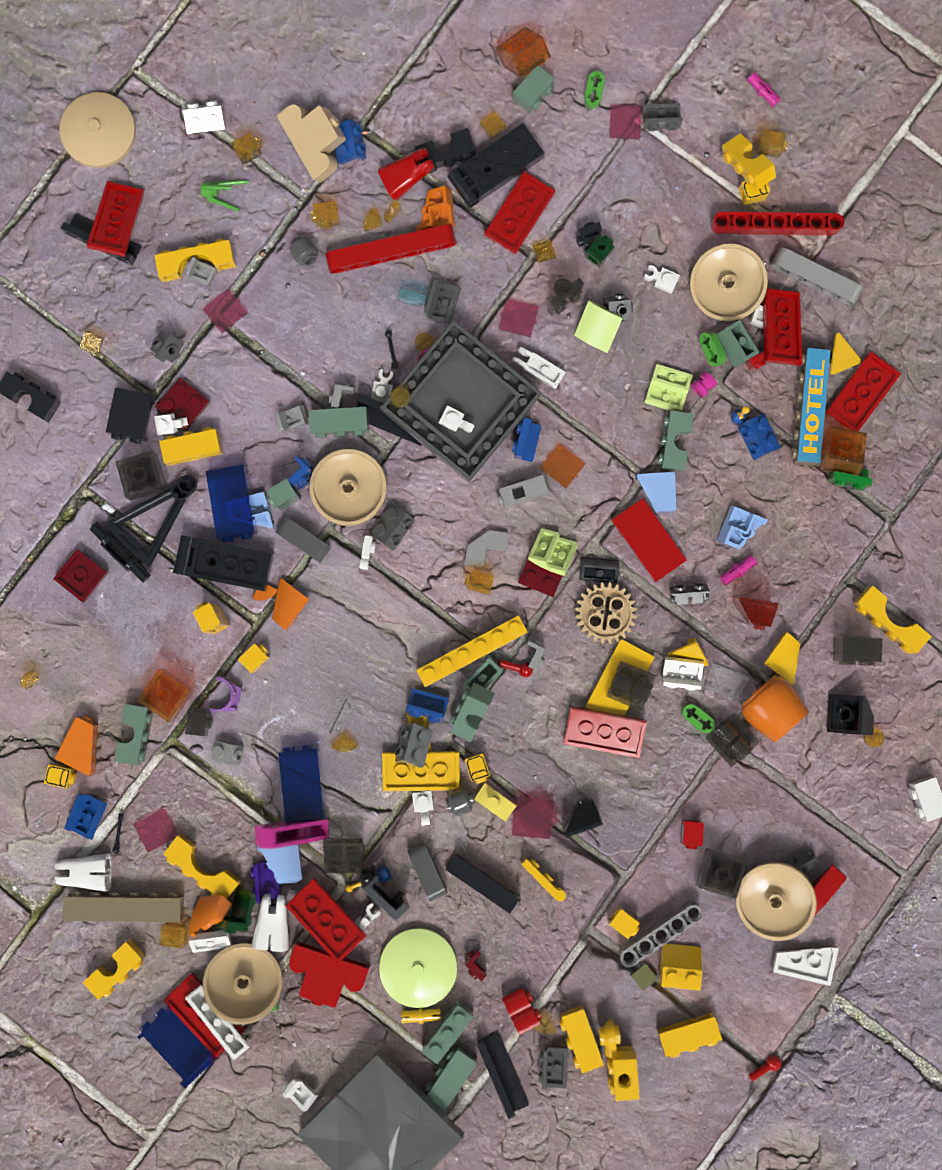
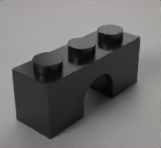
M466 128L450 134L452 147L448 151L442 152L437 150L432 140L414 146L415 151L426 148L429 156L419 162V165L427 160H432L435 166L429 173L431 174L436 172L438 168L444 166L446 168L455 165V162L467 161L476 155V149L469 129Z
M6 372L0 381V394L16 404L22 396L30 395L31 404L27 410L49 423L60 406V403L56 401L57 397L48 391L45 394L39 391L41 387L33 382L27 384L23 381L25 378L16 372L13 375Z

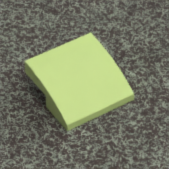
M589 300L574 336L608 353L623 316L606 310V307Z
M656 364L644 403L669 411L682 412L693 375Z
M541 528L528 556V560L546 570L565 576L577 550L578 542L560 538L558 532Z

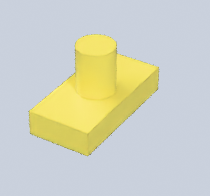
M484 783L475 797L478 803L505 822L517 807L514 802L487 783Z

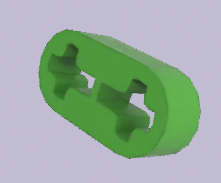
M594 71L588 77L584 103L590 109L597 108L601 103L605 77L602 72ZM595 77L599 78L597 87H593ZM592 92L596 93V100L594 101V103H592L590 99L592 96Z
M714 331L702 333L699 342L709 364L714 367L724 364L726 353L718 335Z
M687 704L682 708V717L697 730L707 734L714 730V720L694 704ZM694 708V714L698 717L696 719L693 716L687 717L688 712L686 710ZM700 719H702L703 721L709 720V721H710V722H709L710 728H709V729L705 728V729L703 730V729H702L703 724L700 723L699 720H700Z

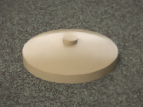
M94 92L82 95L69 104L61 117L59 132L65 150L75 161L91 168H106L117 164L130 152L136 137V125L130 110L120 99L107 93Z
M723 244L708 250L695 264L690 280L691 294L698 308L710 318L724 322L737 321L752 314L762 303L768 284L767 272L762 260L752 250L738 244Z
M343 449L328 454L317 464L311 476L310 495L315 508L325 519L337 525L355 526L369 521L379 512L386 498L387 483L382 468L375 459L359 450Z
M766 862L755 866L744 875L737 890L736 906L741 920L754 934L768 940L784 941L797 937L809 927L816 911V895L811 882L799 869L782 862Z
M235 944L223 949L210 961L204 974L203 992L206 1002L216 1016L232 1024H250L264 1018L276 1006L282 992V974L279 964L267 950H256L252 948V944Z

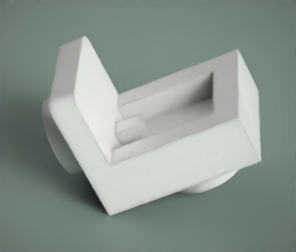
M301 1079L291 1080L286 1085V1090L282 1094L285 1098H291L302 1111H307L318 1097L310 1086Z

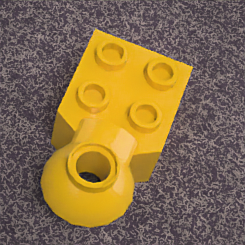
M612 1018L603 1027H599L600 1045H604L609 1075H611V1077H608L610 1094L614 1095L616 1101L640 1100L636 1052L633 1046L616 1047V1045H620L619 1025H614Z

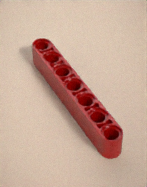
M718 212L710 226L716 234L832 236L841 230L845 221L843 216L838 213ZM716 220H722L725 225L719 226ZM735 221H742L744 226H738ZM754 221H760L762 223V226H756ZM773 221H779L781 223V227L775 226L773 224ZM792 221H797L800 227H795ZM811 221H816L819 227L812 226ZM830 221L835 222L838 227H832Z
M447 224L327 252L325 256L329 273L337 274L451 248L456 245L452 225Z

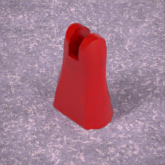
M426 148L416 150L401 159L378 168V174L393 200H399L418 181L433 170L435 165L432 160H427L420 165L418 164L429 156Z

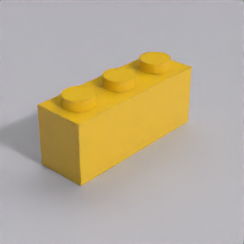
M212 427L201 429L202 432L198 433L189 431L183 433V436L175 437V435L164 437V440L159 441L164 464L170 466L223 454L219 432Z
M203 602L196 606L197 610L192 612L203 633L214 635L230 626L220 605Z
M583 1005L561 1012L562 1019L559 1020L562 1031H567L569 1038H566L569 1050H574L575 1056L572 1058L576 1069L580 1068L583 1074L604 1066Z
M713 1013L656 1029L663 1052L666 1057L669 1056L670 1058L678 1057L684 1051H697L699 1047L704 1045L714 1046L718 1044V1041L722 1040Z

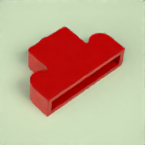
M299 941L295 943L289 960V967L293 972L299 974L304 971L306 972L299 996L311 1000V1003L314 1005H326L335 1008L339 1001L343 985H346V988L351 992H358L363 988L370 965L346 957L337 963L327 951Z

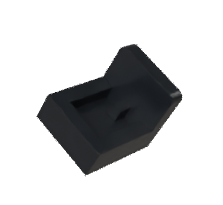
M600 221L586 223L583 228L578 229L575 239L578 247H582L583 252L588 250L586 239L601 234L602 226Z

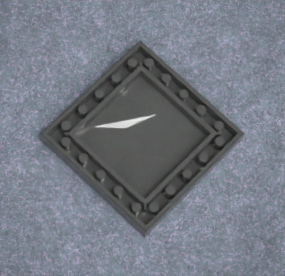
M453 320L382 404L380 410L469 483L542 395V392ZM447 405L463 413L462 420L475 425L472 432L468 433L459 427L454 432L438 423Z
M378 1050L300 1129L297 1136L332 1170H432L463 1140L464 1132L388 1057Z

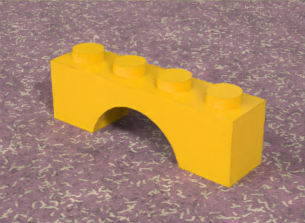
M218 239L215 243L210 244L199 243L196 247L191 248L184 246L172 252L164 250L154 255L158 276L162 282L180 279L187 262L191 261L192 257L212 263L218 271L236 267L232 245L226 239Z
M873 585L868 586L853 603L856 606V611L863 616H868L873 626L883 629L886 632L885 636L891 641L899 643V648L906 654H917L932 636L918 624L900 627L892 623L885 610L887 597Z
M177 835L163 854L166 856V861L173 866L177 865L182 869L181 872L188 878L193 877L197 881L196 884L204 890L207 888L212 892V896L222 895L227 900L241 883V880L227 869L220 873L203 871L195 860L196 845L184 835Z

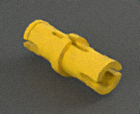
M419 1008V1010L401 1011L402 1024L412 1022L423 1024L427 1021H441V1015H439L441 1011L440 1008L427 1010Z

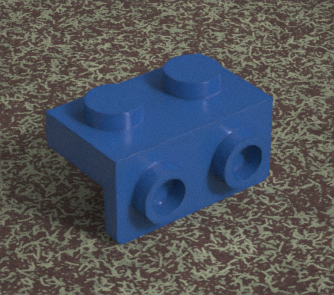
M350 119L341 122L339 127L346 140L335 148L338 163L343 165L357 158L365 160L367 158L366 147L363 142V131L360 124Z
M765 414L749 419L738 426L739 432L753 460L781 448Z
M524 418L523 423L519 422L517 433L520 436L518 441L514 440L512 452H515L514 458L533 462L541 425L531 423L532 419Z
M296 456L294 459L301 467L288 481L298 490L300 488L304 489L310 483L309 479L312 476L313 472L311 469L313 467L304 457L299 459Z
M412 688L406 712H409L410 716L420 718V716L427 717L428 721L434 723L443 722L449 698Z
M79 793L74 801L64 829L74 831L87 839H93L108 803L91 794Z

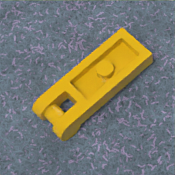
M526 857L521 862V865L557 901H563L566 898L564 889L561 887L556 888L552 884L553 878L547 872L543 874L538 869L540 865L533 858L529 860Z

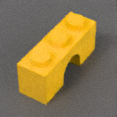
M741 133L722 145L723 160L726 164H730L738 175L741 174L748 185H752L758 190L776 178L775 166L764 154L751 159L754 157L752 143Z
M131 939L126 941L111 955L118 964L117 972H108L103 966H100L83 982L98 1000L103 996L107 998L115 991L113 986L116 983L121 985L129 977L127 973L131 969L136 971L143 964L142 959L146 955Z

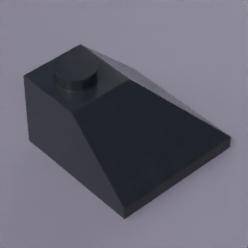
M829 694L827 732L873 735L874 714L865 696Z
M584 798L578 800V804L573 806L562 830L566 838L603 825L592 799Z

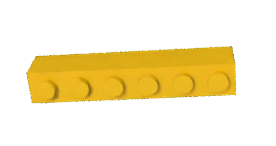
M518 615L416 671L424 686L427 687L528 632Z

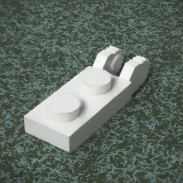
M519 347L518 352L530 359L525 363L519 358L513 357L511 361L540 381L556 389L566 372L534 352L531 353L525 348Z

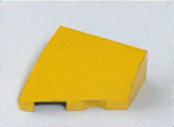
M783 633L763 663L791 685L795 682L800 643L789 633Z

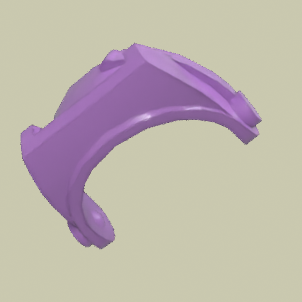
M223 676L216 677V680L223 681L229 686L231 697L225 707L221 709L209 707L210 712L237 711L242 687L225 679Z

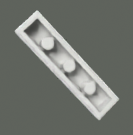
M199 985L185 997L233 1060L250 1047L232 1023L220 1019L212 1012L206 1002L202 985Z

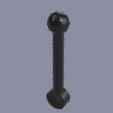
M388 330L385 332V336L388 338L392 358L391 367L398 369L399 364L396 362L391 339L392 332Z
M122 813L118 815L115 847L112 849L114 854L120 852L118 846L124 817Z

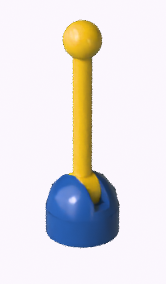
M744 406L742 409L734 410L730 417L731 421L736 425L744 423L747 418L746 414L750 411L749 407Z
M386 865L377 869L378 881L386 882L391 879ZM361 883L348 884L345 889L347 892H351L354 888L361 886Z

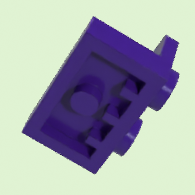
M267 861L256 862L254 867H251V878L255 881V887H252V891L255 892L256 903H261L264 894H271V901H277L278 895H281V884L277 883L273 871L266 865Z

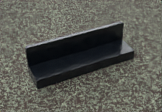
M74 214L70 224L63 222L60 229L65 234L87 244L94 222ZM130 240L125 257L110 253L106 254L133 266L142 246Z
M359 393L356 407H367L369 425L422 446L420 442L380 410L382 402Z
M457 853L446 868V871L509 914L516 904L521 901L519 895Z
M497 1032L478 1040L477 1047L509 1120L516 1117L515 1111L527 1107L529 1102L500 1034Z

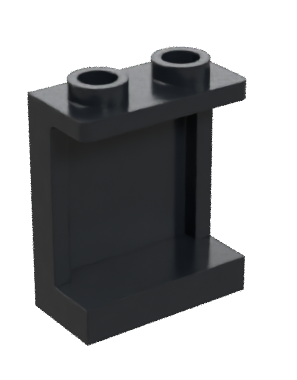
M115 387L106 433L115 440L122 441L123 438L130 439L129 442L141 444V441L147 442L146 432L151 408L156 403V397L152 394Z
M374 865L362 871L359 878L362 890L392 919L397 921L410 908L406 896L401 891L393 898L386 894L375 883L379 879V875Z

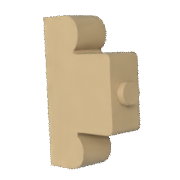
M290 105L280 112L277 118L312 179L323 182L337 169V160L329 155V153L346 140L339 127L338 119L332 115L329 109L317 106L309 113L304 107Z

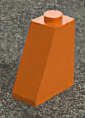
M83 715V717L78 716L75 718L54 759L91 776L96 772L98 725L93 722V718Z

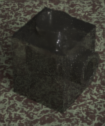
M195 707L194 711H188L185 734L208 736V731L213 725L211 713L206 712L205 708Z

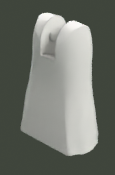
M110 853L64 859L55 862V869H70V875L55 876V883L63 886L106 892L110 890L112 857Z
M264 894L260 903L252 948L268 950L271 945V951L284 952L289 950L287 908L284 895H278L276 906H271V894Z

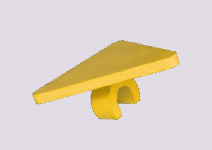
M836 333L834 347L830 350L832 354V359L829 361L831 364V374H836L861 363V359L840 333Z
M696 638L688 639L687 645L667 653V657L700 660L704 662V666L709 664L699 643L696 642Z

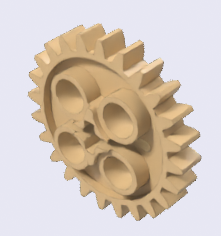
M601 582L600 588L594 584L593 591L587 588L588 595L581 594L583 601H577V604L581 606L575 608V611L580 613L575 616V619H581L577 626H583L584 628L581 630V633L587 631V639L593 636L594 643L597 639H601V645H603L605 640L611 645L612 639H615L618 643L619 636L625 639L626 635L624 632L631 633L632 631L629 626H635V623L631 621L632 619H637V616L632 614L637 611V608L631 607L635 600L629 601L628 599L631 597V594L625 596L626 589L624 588L619 591L618 584L615 588H612L611 582H609L608 587H605L603 582ZM606 597H609L608 613H611V615H608L606 630H603L604 614H601V612H604ZM595 598H599L603 601V605L595 607L592 601ZM613 601H620L622 608L615 610L612 608L611 603ZM598 617L601 624L599 626H592L590 619ZM615 619L619 621L620 627L613 629L610 627L609 622Z

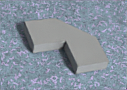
M489 530L467 546L464 565L483 568L486 549L505 552L508 533Z

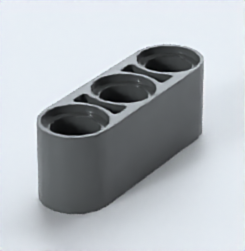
M288 517L284 518L275 533L319 563L322 562L331 549L329 545Z
M424 842L408 849L409 857L428 900L431 902L448 894L427 844Z

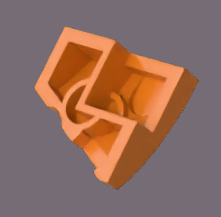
M442 186L428 190L426 204L421 211L423 217L420 225L416 226L417 231L447 224L452 225V227L455 226L452 191L448 187Z
M281 578L279 580L272 620L288 631L310 599Z
M222 895L200 897L191 917L189 935L195 937L200 928L207 930L213 924L221 922L232 904Z

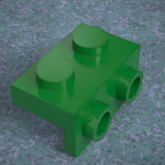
M832 463L828 482H833L834 485L841 487L846 485L853 486V489L863 491L872 485L873 479L868 478L869 470Z

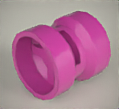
M704 371L700 375V379L692 382L690 386L698 396L704 398L708 394L709 389H713L717 385V382L709 373Z

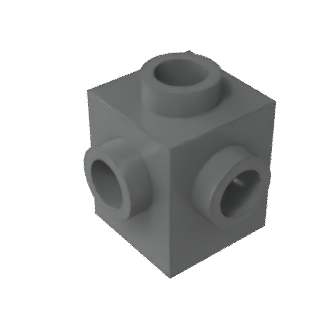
M614 294L613 297L603 298L606 310L623 316L621 322H625V319H631V313H633L634 309L633 302L625 294Z
M161 330L159 335L153 340L150 350L155 353L154 357L164 363L167 360L173 363L178 358L184 343L173 335Z

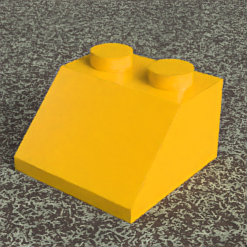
M669 943L663 945L661 948L658 981L661 987L701 991V947Z

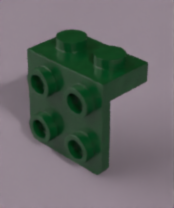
M237 886L231 915L224 916L223 920L216 924L217 928L225 930L224 932L236 934L237 931L248 932V927L252 922V908L256 903L255 892Z

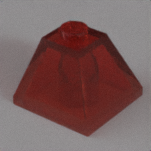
M745 597L734 598L732 602L748 625H754L753 629L765 631V627L772 626L778 603Z

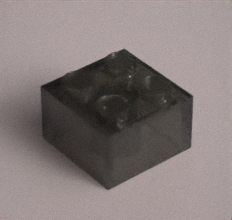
M154 451L115 461L126 499L132 501L167 490L159 458Z
M836 637L834 638L833 661H839V665H856V662H858V666H875V662H882V638Z
M706 847L695 885L700 889L737 899L747 861L743 858Z

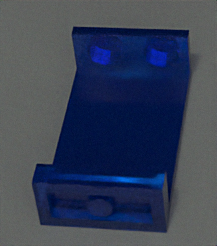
M243 464L206 471L216 538L220 541L222 540L223 543L233 542L234 538L241 537L242 540L251 539L253 535L258 534L257 530L254 529L246 475H248L247 467Z
M314 744L304 745L300 750H295V747H285L282 752L278 753L285 823L324 819L326 817L325 809H323L319 770V748H314Z
M162 1007L153 1015L156 1018L151 1023L147 1021L139 1029L141 1033L137 1038L140 1040L144 1037L182 1078L180 1085L186 1089L216 1058L169 1007L166 1009Z

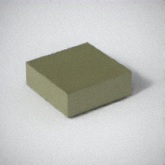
M645 962L630 974L643 991L658 979Z

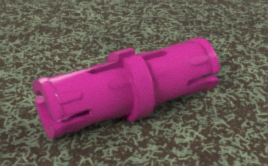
M756 72L747 79V82L758 92L757 95L759 97L762 96L772 108L781 101V98L770 88L771 85L769 83L766 84Z
M750 554L741 562L734 563L732 568L720 575L719 578L727 586L736 578L744 576L745 572L757 565V561Z

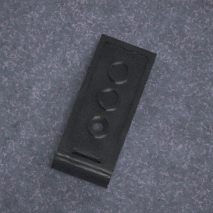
M522 123L459 165L457 169L449 173L447 178L466 205L472 208L544 159L545 153L524 123Z
M181 535L173 573L266 592L274 554ZM215 558L216 563L211 565V560Z

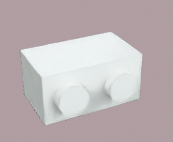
M928 776L909 783V795L912 800H915L917 806L915 811L918 818L929 822L942 817V792L937 778Z

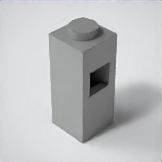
M540 475L499 489L500 494L497 495L499 505H503L504 509L547 496L549 491L544 476Z

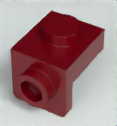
M479 948L475 951L472 949L465 956L467 959L465 966L469 969L468 973L473 979L476 980L478 978L482 982L487 977V972L475 961L481 955V950Z

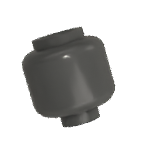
M298 237L293 241L290 253L299 265L310 266L317 260L318 249L310 238Z
M466 788L449 792L448 798H446L447 808L450 813L453 812L456 816L471 812L473 809L472 804H475L473 793H469Z

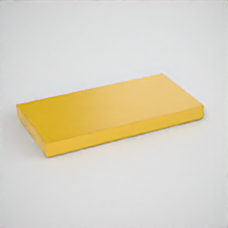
M620 639L585 707L590 710L624 716L655 657Z
M428 751L423 768L405 762H396L395 752H382L383 791L460 789L459 751Z

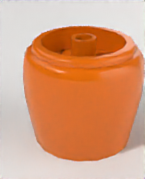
M773 676L763 686L760 685L752 693L753 695L741 705V713L744 718L773 743H776L809 713L790 683L783 677Z

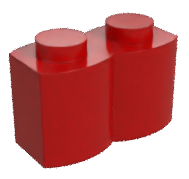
M521 988L502 998L519 1035L541 1025L540 1020L543 1018L538 1008H533L531 1004L533 998L529 990L525 991L524 988Z

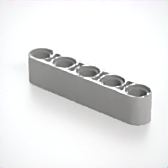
M783 247L778 249L771 263V267L776 271L848 306L855 305L863 289L860 284Z
M686 903L627 943L619 950V958L622 964L627 967L636 965L699 922L703 916L701 908L696 903ZM696 908L697 914L689 917V909ZM680 919L681 925L677 928L672 927V921ZM658 930L665 931V936L661 939L656 938ZM642 941L649 942V946L645 950L639 948ZM626 952L633 953V957L629 961L623 959Z

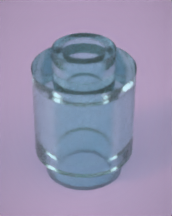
M410 285L401 286L399 301H403V304L421 308L422 304H426L428 294L425 293L423 288Z

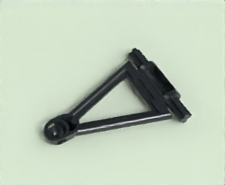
M191 475L180 477L173 484L172 488L105 522V525L112 531L111 534L99 522L93 524L89 530L101 541L100 545L127 572L131 571L144 583L151 574L139 563L140 560L149 568L151 567L186 499L197 489L198 482ZM174 497L176 500L147 552L121 525Z

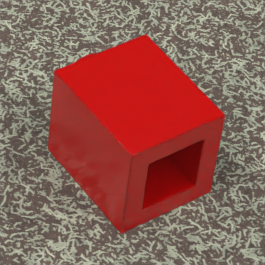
M682 820L680 843L686 845L685 848L697 849V846H703L704 822Z

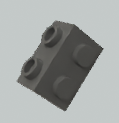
M680 103L642 105L643 129L657 131L667 128V130L673 131L681 127L683 120Z
M434 279L433 284L429 288V298L424 306V315L430 321L450 324L461 288L455 285L444 284Z
M391 503L369 534L394 551L407 531L411 529L415 520L405 511Z
M415 723L404 725L400 732V743L395 751V761L423 768L433 730Z
M545 1045L544 1051H540V1063L543 1064V1071H539V1083L542 1084V1090H546L547 1087L566 1089L568 1047Z

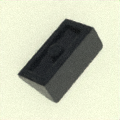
M581 557L579 580L618 583L619 560Z

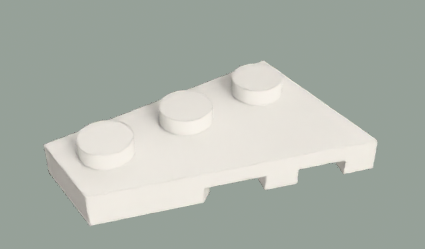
M839 947L776 951L772 971L831 986Z

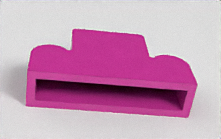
M328 819L279 821L255 825V843L261 849H276L329 839Z

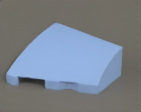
M675 472L637 474V480L641 483L644 493L649 498L655 512L676 511Z
M265 491L226 502L231 521L273 528Z
M731 505L717 541L740 549L748 538H752L756 534L754 531L767 523V519Z
M298 845L276 849H261L257 846L258 851H261L266 858V865L273 871L274 878L278 884L297 883L302 879Z

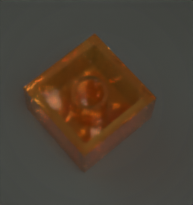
M527 27L495 47L503 66L519 78L528 75L532 69L543 65L551 57L543 37Z
M828 426L823 438L820 470L838 471L859 476L864 465L867 433Z
M159 668L137 699V702L170 723L174 722L195 690L165 669Z

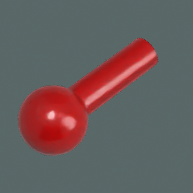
M503 659L498 660L497 665L499 667L517 671L524 678L531 676L533 673V669L528 667L529 663L527 662L517 664Z
M770 1055L767 1057L764 1065L748 1074V1078L753 1082L770 1070H779L782 1065L781 1059L776 1055Z

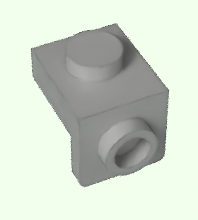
M192 257L191 261H188L185 266V274L189 279L210 287L217 269Z
M335 384L334 393H330L329 404H331L332 409L341 408L344 393L355 395V389L351 387V384Z
M302 405L285 412L275 413L276 423L280 431H292L309 424L304 406Z
M533 639L532 642L528 641L526 645L536 649L528 667L535 670L537 667L541 668L545 660L542 656L546 649L542 648V643Z
M215 740L211 759L226 764L240 765L244 746Z

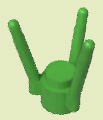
M203 181L201 196L207 197V202H214L229 209L240 211L238 207L218 200L215 196L218 197L219 190L232 189L231 186L225 185L248 184L249 181Z

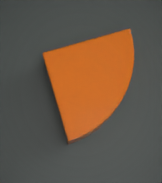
M268 585L266 592L256 590L252 599L258 601L268 600L277 593V589Z

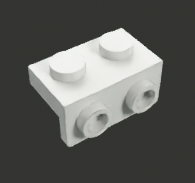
M216 100L207 101L206 105L200 106L198 103L187 104V107L183 110L187 134L225 129L222 103H217Z
M665 656L662 684L668 688L680 687L690 691L701 690L704 662Z

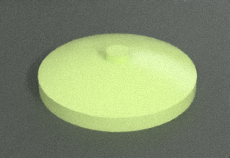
M410 928L395 935L385 946L379 965L380 978L387 993L397 1002L414 1008L431 1006L441 1001L454 985L457 975L455 952L442 935L431 929Z

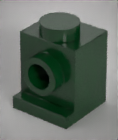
M599 235L586 251L585 257L600 268L613 252L615 246L612 244L614 242L608 236L602 237ZM598 246H602L604 250H599Z

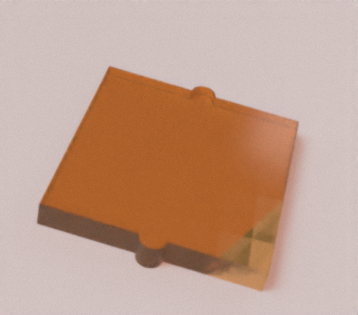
M559 444L551 454H548L547 460L540 469L564 488H567L573 479L578 477L577 474L584 467L585 463Z

